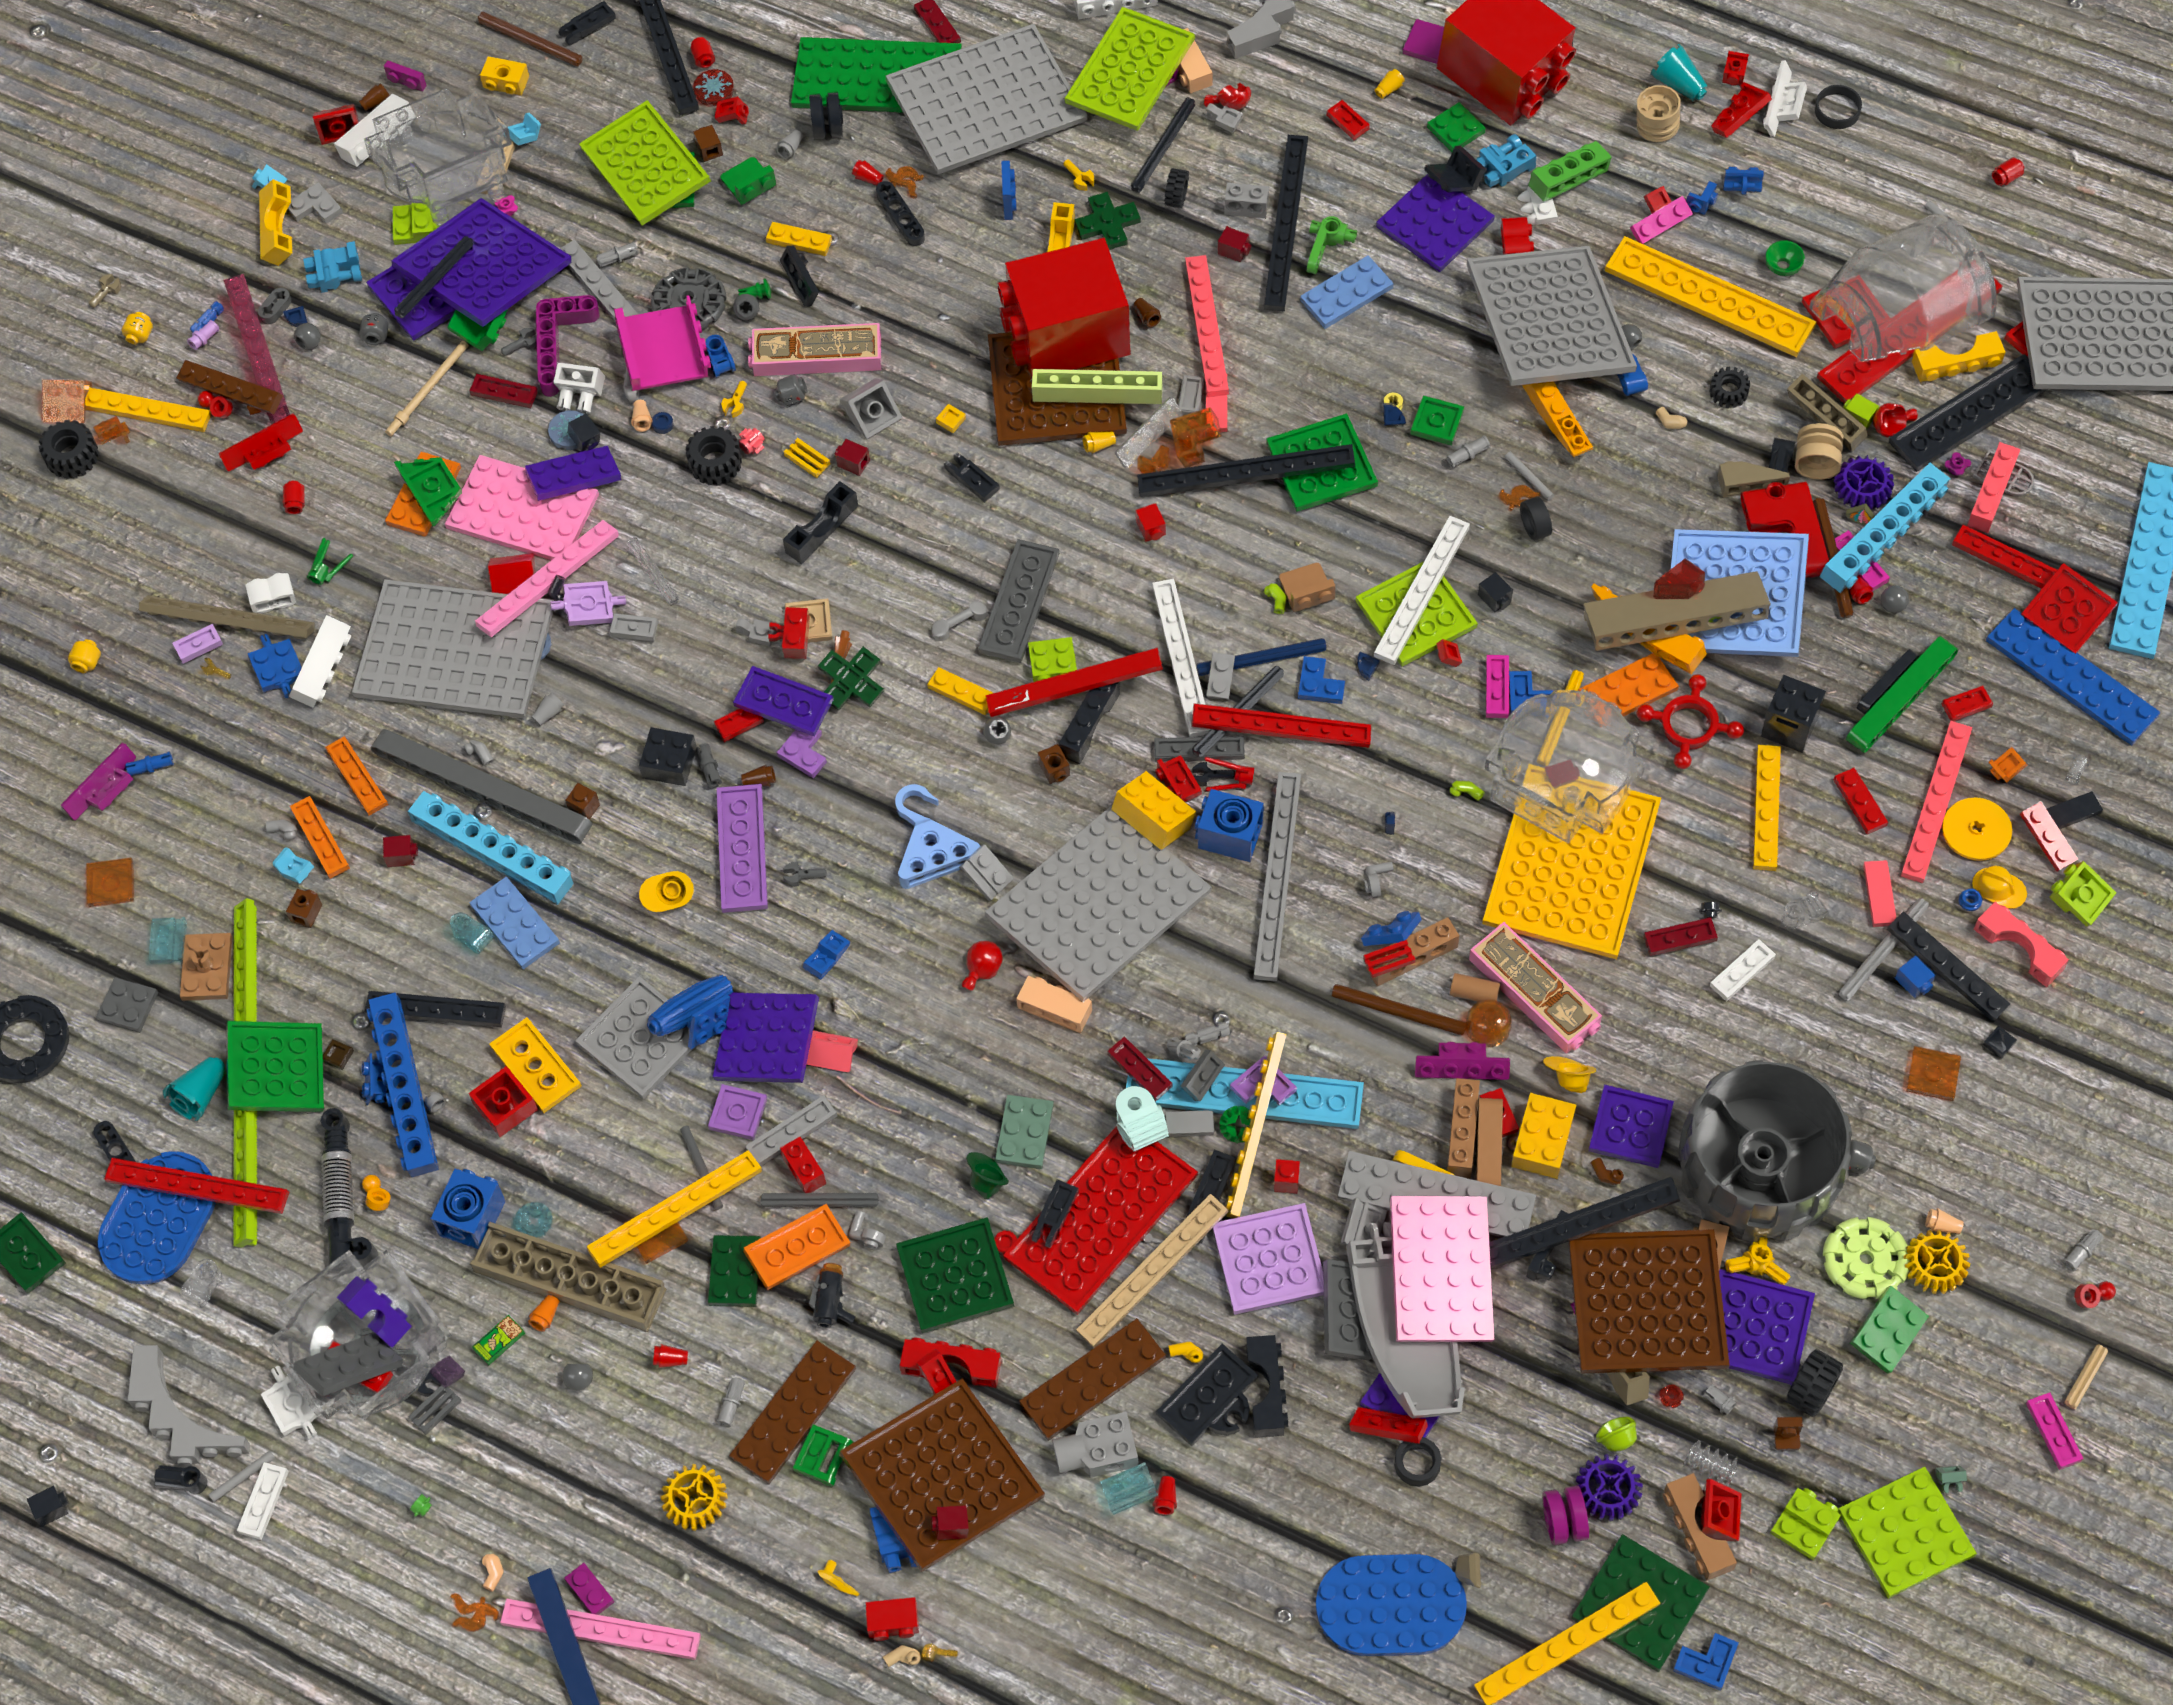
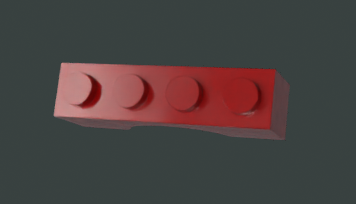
M917 1337L911 1338V1340L905 1339L900 1361L901 1374L924 1377L917 1362L934 1349H937L946 1363H955L965 1368L970 1374L973 1385L997 1388L1002 1360L1001 1353L995 1349H973L972 1346L961 1344L959 1347L951 1346L944 1341L930 1343Z

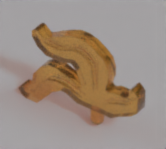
M910 166L899 168L897 174L892 172L891 168H888L885 172L886 177L893 183L894 187L896 185L907 187L910 197L917 198L914 181H921L924 179V176L919 175Z
M1518 485L1512 489L1511 495L1505 493L1504 489H1502L1499 497L1507 505H1510L1509 509L1512 511L1514 507L1520 508L1522 501L1528 500H1520L1522 497L1529 499L1536 496L1539 497L1540 492L1535 493L1526 485Z
M451 1594L450 1597L455 1600L459 1613L468 1615L475 1612L471 1619L466 1617L457 1618L453 1622L454 1627L460 1625L470 1632H475L485 1626L487 1615L494 1617L495 1621L498 1620L499 1611L490 1604L485 1603L484 1596L480 1598V1603L467 1605L459 1594Z

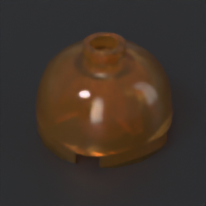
M1485 999L1476 1002L1470 1008L1466 1016V1033L1473 1042L1486 1044L1487 1047H1495L1508 1039L1512 1028V1018L1509 1010L1501 1002Z

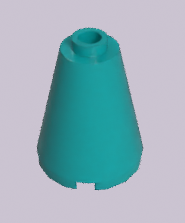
M1677 44V49L1672 47L1657 62L1659 65L1657 70L1654 68L1651 70L1650 74L1655 79L1692 101L1696 99L1698 101L1701 100L1708 92L1706 90L1708 85L1680 44Z
M208 1057L166 1085L163 1089L164 1098L169 1097L171 1108L186 1119L190 1120L192 1117H195V1121H198L203 1116L226 1073L224 1062L217 1057Z

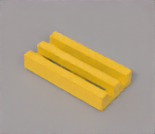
M799 438L795 440L794 444L792 443L789 446L788 450L784 451L785 457L815 478L831 464L828 458ZM796 452L798 455L803 457L804 460L816 466L818 470L814 469L812 466L804 462L802 459H800L793 453Z

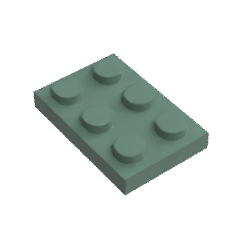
M1007 1095L995 1158L996 1163L1036 1169L1043 1168L1054 1101Z

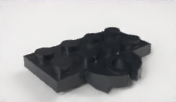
M1222 1343L1156 1411V1415L1191 1446L1208 1429L1219 1435L1236 1434L1240 1431V1428L1237 1424L1228 1422L1227 1418L1231 1414H1237L1241 1417L1242 1423L1247 1424L1250 1406L1248 1399L1243 1393L1258 1379V1374Z

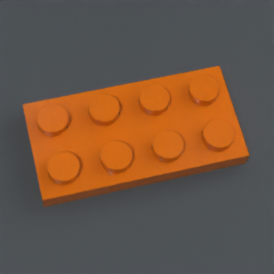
M421 451L417 459L428 460L438 456ZM442 458L456 479L461 469L460 463ZM404 483L385 520L386 525L426 537L432 525L408 486Z
M1652 653L1579 688L1578 694L1602 728L1636 711L1643 704L1649 705L1678 691L1679 685L1659 656Z
M825 1204L744 1247L743 1251L762 1283L769 1290L849 1247L851 1242L828 1205Z

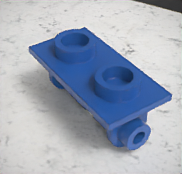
M372 1053L369 1054L365 1062H362L361 1073L365 1076V1083L362 1085V1096L366 1097V1105H369L371 1099L375 1100L376 1103H383L386 1098V1085H384L383 1081L377 1080L382 1079L381 1072L384 1071L383 1064L379 1063L377 1057L372 1060Z

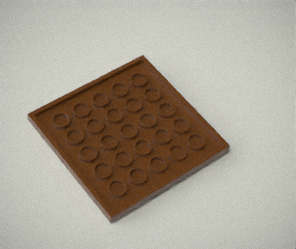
M1012 333L988 334L998 446L1083 438L1088 432H1114L1115 435L1127 434L1124 403L1033 402L1032 378L1026 364L1017 367L1011 349V341H1014ZM1119 359L1074 370L1120 371Z
M1714 1229L1591 1233L1569 1241L1581 1374L1729 1369L1730 1364Z
M963 1378L840 1450L841 1458L921 1572L1045 1496L1042 1488ZM967 1505L969 1526L967 1538L937 1540L936 1531H932L931 1516H935L937 1507Z

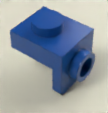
M1709 181L1701 196L1691 192L1688 194L1686 202L1691 211L1705 215L1710 204H1715L1718 193H1715L1716 183Z

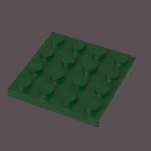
M988 1217L896 1243L922 1333L1015 1307Z
M1622 1534L1571 1619L1578 1623L1647 1582L1659 1600L1660 1605L1604 1639L1657 1672H1660L1710 1586Z

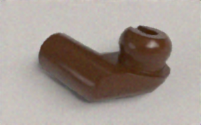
M1596 1158L1590 1162L1601 1182L1617 1185L1624 1178V1174L1620 1169H1614L1613 1171L1606 1169L1601 1158Z

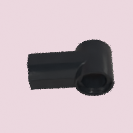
M1774 437L1770 454L1772 457L1768 468L1787 472L1790 460L1792 461L1796 442Z
M159 1465L154 1476L157 1488L184 1490L192 1494L202 1493L208 1483L206 1476L194 1466L182 1468ZM198 1476L193 1484H189L193 1477Z

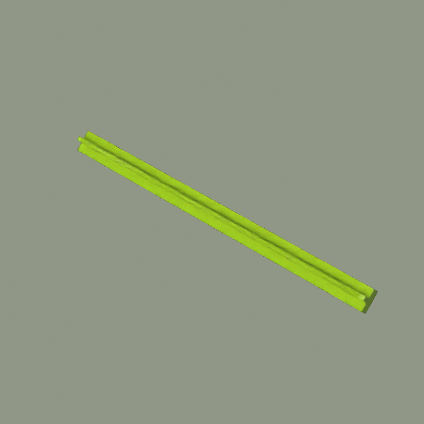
M247 898L234 906V1021L257 1022V908L254 905V900ZM234 1110L233 1180L257 1184V1111ZM233 1205V1246L242 1248L246 1245H257L258 1217L256 1209Z

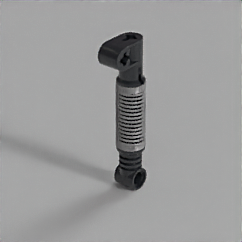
M330 1108L322 1114L320 1120L321 1125L324 1127L325 1141L324 1151L321 1153V1166L323 1172L324 1227L327 1229L328 1267L333 1271L366 1268L372 1266L377 1261L378 1251L368 1239L364 1237L352 1238L351 1228L354 1225L352 1155L347 1146V1134L350 1129V1123L339 1109ZM339 1120L337 1125L331 1126L334 1121ZM352 1249H355L356 1251L353 1252V1259H352Z

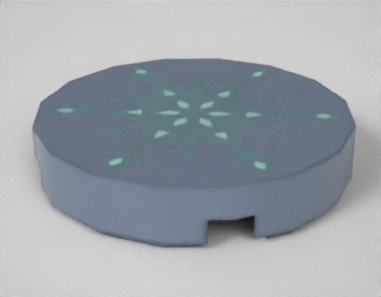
M567 410L553 417L549 423L548 433L551 442L560 449L561 447L566 448V450L578 449L567 433L568 423L582 416L583 413Z

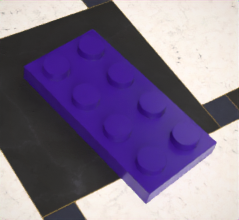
M608 446L525 466L526 475L538 501L621 480V473Z
M752 666L733 704L734 707L815 737L834 699L830 694Z

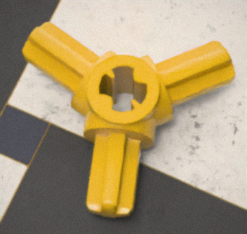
M1760 1237L1758 1242H1753V1245L1749 1247L1748 1251L1743 1253V1256L1725 1261V1269L1730 1273L1746 1270L1748 1273L1756 1276L1767 1274L1781 1285H1785L1791 1277L1773 1263L1775 1258L1772 1257V1251L1767 1246L1768 1238Z

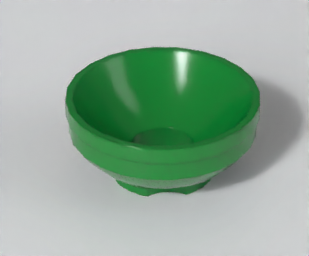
M1778 241L1767 249L1765 256L1766 265L1770 271L1777 275H1794L1802 268L1805 255L1801 247L1796 243ZM1785 261L1789 264V267L1783 269L1777 263Z

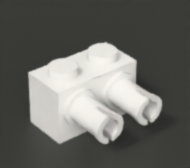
M558 363L554 378V384L561 391L557 409L562 411L565 409L566 411L570 410L573 394L579 393L581 396L577 411L583 414L586 411L587 414H590L593 397L601 396L605 375L596 367Z

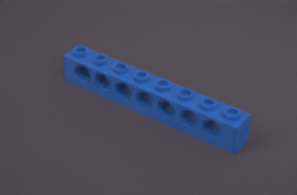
M396 992L370 999V1008L367 1009V1014L370 1022H374L375 1029L372 1030L374 1042L379 1044L380 1050L376 1051L379 1063L383 1064L384 1067L381 1076L384 1085H388L389 1093H386L389 1107L392 1106L394 1114L391 1115L393 1127L397 1128L399 1133L395 1138L398 1149H402L404 1157L400 1158L404 1171H408L411 1177L437 1171L439 1166L401 1000ZM392 1018L389 1024L382 1025L385 1019ZM397 1039L394 1045L387 1046L390 1040ZM402 1060L399 1066L392 1067L395 1061ZM406 1081V1085L403 1088L397 1089V1085L400 1082ZM405 1103H411L407 1110H401ZM416 1124L414 1130L406 1131L409 1125ZM421 1146L418 1152L411 1153L413 1147Z

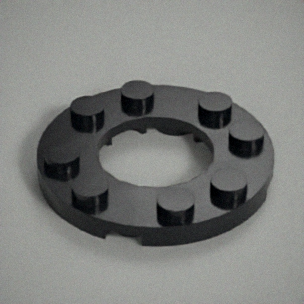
M21 995L16 999L0 1002V1080L8 1083H26L45 1076L59 1064L69 1044V1027L62 1012L49 1000L33 995ZM23 1020L35 1021L41 1025L45 1032V1039L42 1048L35 1055L25 1057L22 1060H15L3 1054L1 1038L4 1031L10 1025Z

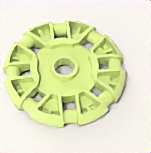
M1867 1217L1866 1219L1851 1218L1837 1225L1836 1231L1830 1233L1826 1238L1823 1247V1256L1826 1261L1824 1267L1831 1281L1835 1285L1838 1284L1844 1289L1843 1292L1859 1299H1867V1297L1879 1299L1887 1287L1893 1286L1898 1290L1897 1286L1905 1282L1910 1270L1905 1267V1264L1910 1262V1260L1904 1259V1255L1907 1254L1906 1247L1908 1245L1903 1236L1898 1231H1893L1890 1228V1224L1873 1217ZM1859 1229H1867V1235H1859ZM1882 1235L1889 1239L1887 1243L1881 1238ZM1842 1237L1848 1240L1846 1245L1840 1241ZM1860 1255H1870L1873 1262L1870 1264L1863 1263L1860 1260ZM1891 1255H1898V1260L1891 1261ZM1835 1257H1841V1262L1835 1261ZM1849 1273L1854 1279L1848 1281L1844 1276ZM1888 1273L1892 1278L1889 1280L1883 1276ZM1865 1283H1873V1287H1866Z

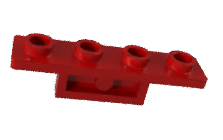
M292 413L219 453V456L227 471H231L246 462L253 470L262 468L268 462L275 458L283 457L286 452L292 450L287 440L302 433L303 429L296 415Z

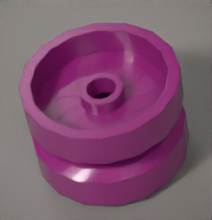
M1578 1485L1565 1487L1563 1500L1556 1489L1543 1491L1544 1519L1552 1545L1566 1544L1569 1534L1575 1542L1588 1540V1517L1580 1487Z

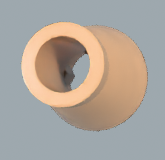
M636 400L633 404L631 424L635 430L644 432L650 429L653 420L644 400Z
M1937 1208L1936 1210H1929L1925 1227L1930 1228L1934 1232L1941 1230V1232L1959 1235L1964 1222Z

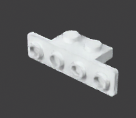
M1786 60L1781 61L1780 67L1777 69L1776 82L1772 87V100L1768 102L1767 115L1763 120L1764 128L1768 131L1770 137L1776 135L1779 121L1799 119L1807 90L1805 82L1790 83L1792 72Z

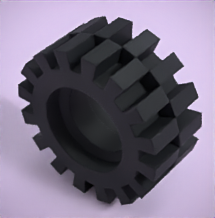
M1171 168L1165 188V206L1183 208L1188 188L1189 171Z
M1729 366L1726 367V371L1720 368L1719 372L1716 371L1714 373L1709 389L1710 397H1713L1714 403L1719 401L1718 406L1720 407L1726 404L1725 408H1729L1730 405L1736 408L1737 403L1741 406L1743 401L1747 400L1750 380H1748L1747 374L1744 375L1743 370L1737 372V367H1734V370H1730ZM1731 383L1737 386L1738 390L1729 392L1724 390L1722 385Z

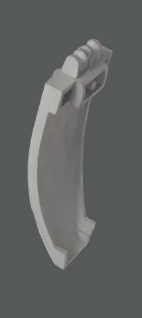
M1384 1222V1237H1379L1377 1223H1370L1371 1239L1349 1241L1346 1249L1356 1308L1373 1360L1389 1389L1411 1418L1459 1415L1462 1412L1465 1387H1461L1457 1342H1396L1391 1223Z

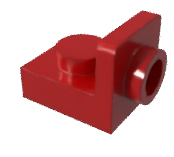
M738 96L718 101L715 119L719 123L737 119L743 125L747 123L749 108Z

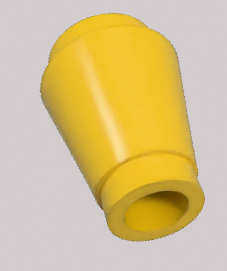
M1393 69L1387 72L1374 91L1379 98L1383 99L1402 87L1405 79L1398 70Z
M1088 432L1087 435L1083 436L1082 441L1085 451L1093 454L1116 444V437L1114 432Z

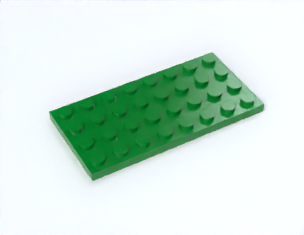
M800 37L791 106L792 108L810 109L809 94L817 93L821 94L823 105L827 106V93L838 92L842 110L903 113L886 82V75L962 49V44Z

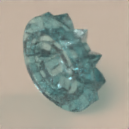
M539 1202L527 1203L517 1211L514 1220L517 1231L536 1238L542 1235L545 1236L546 1232L551 1229L553 1217L546 1205ZM529 1215L535 1219L539 1218V1227L534 1224L529 1225L531 1223Z

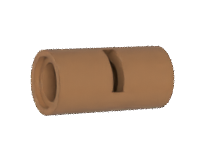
M1454 973L1450 996L1496 1005L1500 983Z

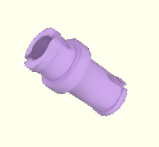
M210 320L199 331H194L192 337L187 339L189 346L194 350H197L200 346H205L207 340L219 331L218 325Z

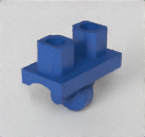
M1728 167V169H1725L1723 190L1741 191V195H1746L1747 191L1761 192L1764 171L1759 170L1758 167H1750L1747 170Z

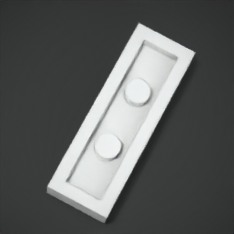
M1758 939L1710 983V987L1727 1002L1775 958L1776 954Z
M263 1463L237 1528L239 1534L262 1540L289 1471L286 1468Z

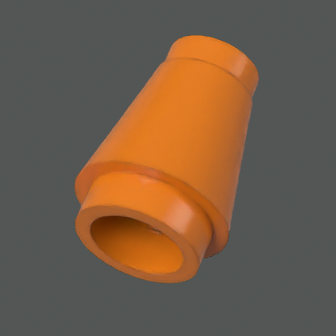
M547 1295L530 1313L528 1321L530 1326L541 1332H544L546 1328H550L560 1301L553 1295Z

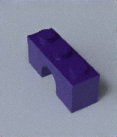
M356 1276L336 1298L360 1319L371 1310H376L374 1319L367 1327L393 1348L412 1327L405 1320L408 1316L399 1307L394 1310L390 1306L393 1301L384 1293L378 1295L375 1292L378 1287L368 1278L363 1281Z

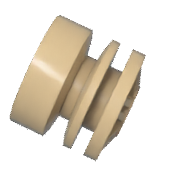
M1664 85L1648 87L1640 93L1637 99V130L1643 138L1649 141L1663 142L1671 139L1680 128V97L1676 91Z
M1821 423L1802 427L1798 431L1796 471L1810 479L1822 480L1836 476L1841 470L1842 462L1841 453L1844 435L1841 430L1835 426Z

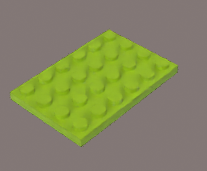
M1122 7L1066 95L1065 103L1138 131L1194 42L1195 34Z
M648 100L579 143L586 156L641 225L646 224L711 182L709 175Z

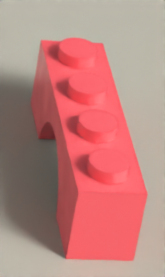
M1999 442L1972 510L1968 527L1989 533L2021 449Z
M1995 901L1977 919L1974 930L1991 944L2005 940L2021 945L2030 957L2029 974L2045 987H2048L2065 969L2069 961L2065 954L2051 946L2042 935L2032 931L2023 920H2018L2005 906L1999 905Z

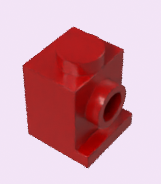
M1728 51L1722 83L1742 85L1749 54Z

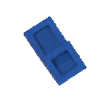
M831 930L818 943L817 950L804 961L803 968L821 980L847 950L850 941Z

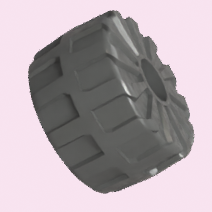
M1755 1060L1745 1062L1744 1065L1727 1072H1720L1708 1082L1704 1093L1694 1100L1682 1128L1678 1160H1680L1683 1172L1682 1187L1687 1198L1694 1199L1701 1209V1215L1704 1220L1729 1226V1231H1732L1734 1236L1740 1240L1758 1242L1760 1237L1772 1238L1775 1241H1786L1798 1237L1803 1228L1808 1225L1818 1224L1827 1215L1840 1195L1849 1172L1851 1160L1850 1142L1852 1137L1849 1117L1844 1114L1842 1107L1836 1099V1094L1825 1082H1820L1811 1074L1803 1071V1068L1790 1063L1782 1064ZM1758 1154L1766 1155L1768 1159H1761Z

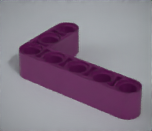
M583 295L540 300L537 303L538 381L543 395L552 397L560 391L554 384L557 364L559 363L558 326L597 321L600 317V312L595 297Z

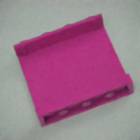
M689 295L686 296V306L626 317L624 316L623 308L614 309L615 323L632 391L708 377V368H711L709 355L705 356L704 351H706L705 339L700 338L699 333H702L700 320L696 321L695 319L697 315L696 304H691Z

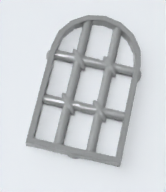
M1991 450L1987 452L1973 474V478L1984 482L1985 478L1977 475L1980 470L1987 474L1988 470L1982 468L1984 462L1991 464L1992 461L1987 459L1989 455L1994 456L1995 452ZM2016 463L2015 467L2019 470L2012 472L2011 475L2014 478L2012 481H2008L2007 484L2009 486L2007 489L2005 488L2004 493L2012 496H2023L2032 490L2034 476L2026 467ZM2024 471L2030 479L2021 476L2020 473ZM2022 479L2030 483L2031 486L2025 489L2015 484V481ZM2015 487L2023 492H2013L2010 489Z

